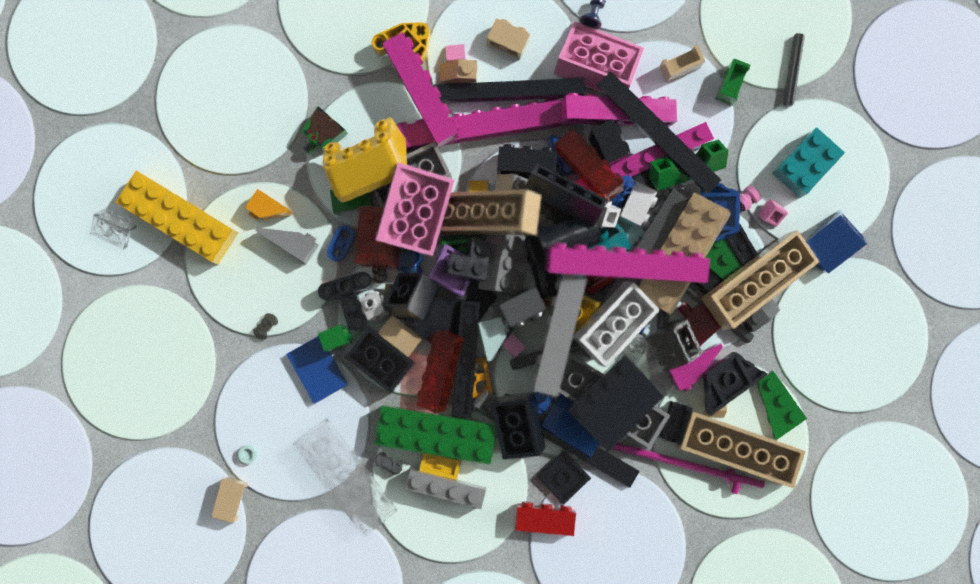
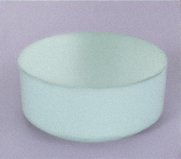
M244 445L238 451V459L243 464H251L258 458V450L254 445Z

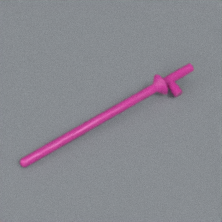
M617 443L612 448L621 452L724 478L728 486L734 481L731 488V493L733 494L739 493L741 483L762 489L765 486V481L735 474L733 467L724 471Z

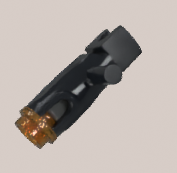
M528 253V257H527V258H528V262H529V263H533V261H532V259H531V257H530V255H529V253ZM533 263L532 271L535 287L545 307L551 306L553 296H557L554 274L547 270H539Z

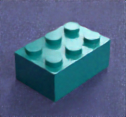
M816 127L803 138L772 174L794 194L802 198L814 188L845 152Z

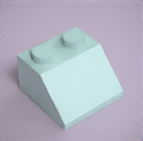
M501 317L478 323L487 361L493 359L506 338L505 333H509L507 322L502 321Z

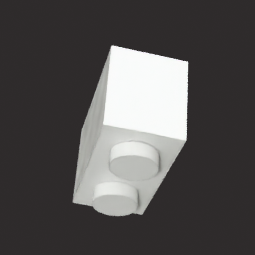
M636 182L618 219L636 228H639L642 224L645 225L650 216L647 214L649 208H654L658 200L655 197L657 191Z

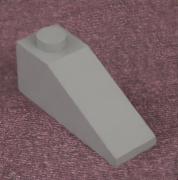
M257 228L255 230L306 264L319 246L315 242L316 238L309 233L303 235L300 232Z

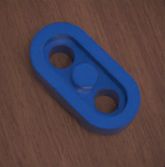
M625 175L615 183L607 197L608 200L612 201V205L619 208L625 204V200L635 186L633 178L630 175Z
M340 226L328 246L327 255L334 262H341L346 258L355 240V231L350 226ZM345 232L349 233V237L347 239L343 238V234ZM337 249L341 250V254L339 256H335V251Z

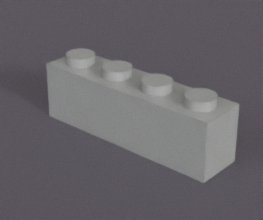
M412 467L405 489L482 509L487 487L422 472Z

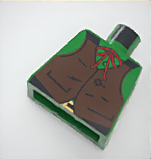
M318 106L302 130V133L308 138L302 148L308 154H311L317 147L323 151V147L328 143L339 142L348 133Z

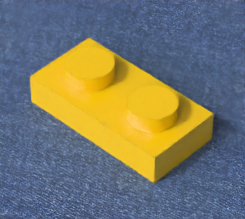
M423 453L419 471L457 480L462 460Z

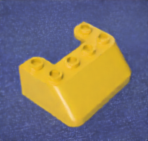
M391 117L378 121L374 128V136L364 139L358 144L346 147L343 150L338 142H331L323 147V168L332 190L340 202H347L391 183L397 162L407 165L406 139Z

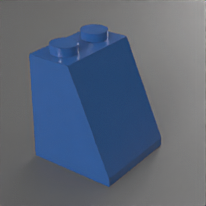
M841 210L835 213L805 240L819 260L816 266L822 272L826 271L828 274L867 245L866 238Z

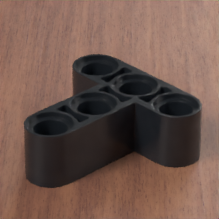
M358 272L325 282L318 287L317 291L321 299L327 301L340 299L345 320L350 330L361 332L366 328V318L361 311L362 305L358 293L373 287L374 278L369 273ZM363 276H368L369 283L366 286L360 284V279ZM348 281L351 287L348 291L344 292L342 284ZM327 287L332 289V294L329 297H325L323 293ZM349 300H355L356 307L352 310L347 308ZM355 318H360L361 320L359 328H354L352 325Z

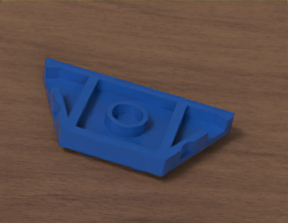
M718 183L709 194L701 190V196L724 207L731 214L714 244L740 232V192L732 188L729 189L721 183Z

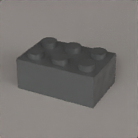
M536 287L499 305V309L509 329L513 327L514 330L526 324L525 321L528 319L534 321L544 315L543 312L546 310Z

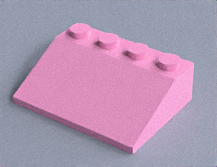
M574 21L553 74L565 79L584 78V86L600 91L596 87L597 84L611 71L630 88L644 47Z
M397 162L376 240L433 256L455 180Z

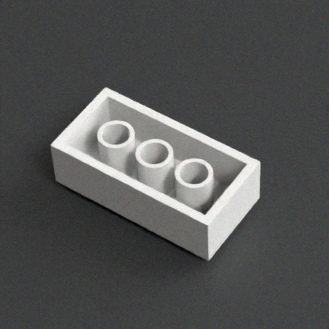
M624 281L572 338L598 365L607 368L657 314L659 309L634 282Z

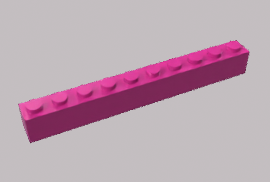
M547 99L543 103L532 101L524 106L513 104L505 109L494 107L487 112L476 110L468 115L457 113L450 117L451 121L455 119L460 130L457 131L459 137L445 145L576 124L562 123L561 100ZM423 119L416 120L415 123L408 124V122L397 123V127L406 139V152L417 150L434 142Z

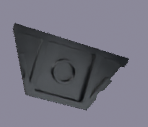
M737 352L728 354L703 372L706 414L708 416L715 414L767 376V373L755 367L753 363L745 360Z

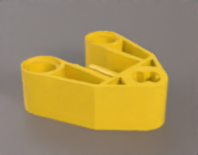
M423 22L400 23L373 36L371 43L375 53L379 56H385L387 53L384 47H376L377 44L385 42L403 32L406 38L410 37L414 47H416L413 49V52L420 55L423 63L428 57L430 31L427 24ZM419 32L425 33L423 36L421 34L420 36L418 35Z

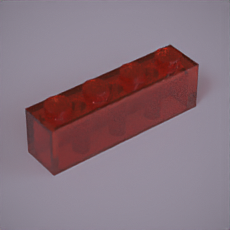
M573 129L554 143L555 151L594 193L608 199L607 203L623 191V178L611 170L606 160L599 158L595 148L589 147L580 133L577 134Z
M445 330L435 331L431 339L432 345L426 359L427 365L422 375V385L417 395L418 401L416 406L433 413L446 411L464 337Z

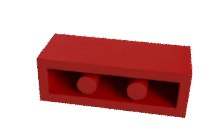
M527 501L517 504L515 531L574 536L576 511L572 509V506L560 505V508H554L552 504L548 503L534 506L533 502Z

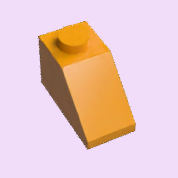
M259 189L256 190L245 206L250 211L248 215L257 221L259 218L266 221L291 216L293 213Z

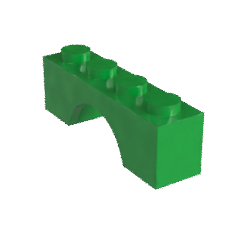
M718 139L702 144L696 155L715 172L726 168L729 150ZM668 156L650 161L649 180L658 191L691 180Z

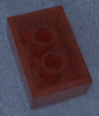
M359 206L354 264L360 268L398 269L400 247L376 240L385 207Z

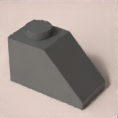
M771 299L744 320L742 324L750 332H755L771 321L780 309L774 300Z

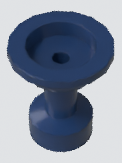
M591 0V12L582 15L580 22L591 28L599 29L602 22L598 12L599 9L604 8L606 0Z

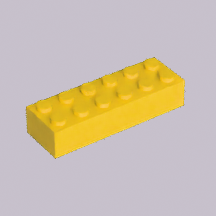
M135 170L115 202L218 265L239 233Z

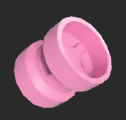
M751 185L747 186L744 192L740 194V209L744 212L748 211L753 203L756 204L761 200L760 194Z

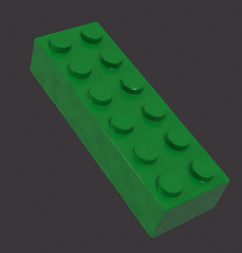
M382 405L374 445L491 464L496 427L495 423Z

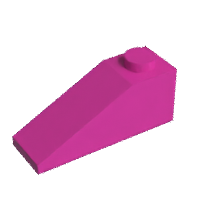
M721 343L715 344L666 369L676 390L686 392L694 387L693 384L699 381L703 372L707 370L723 348Z

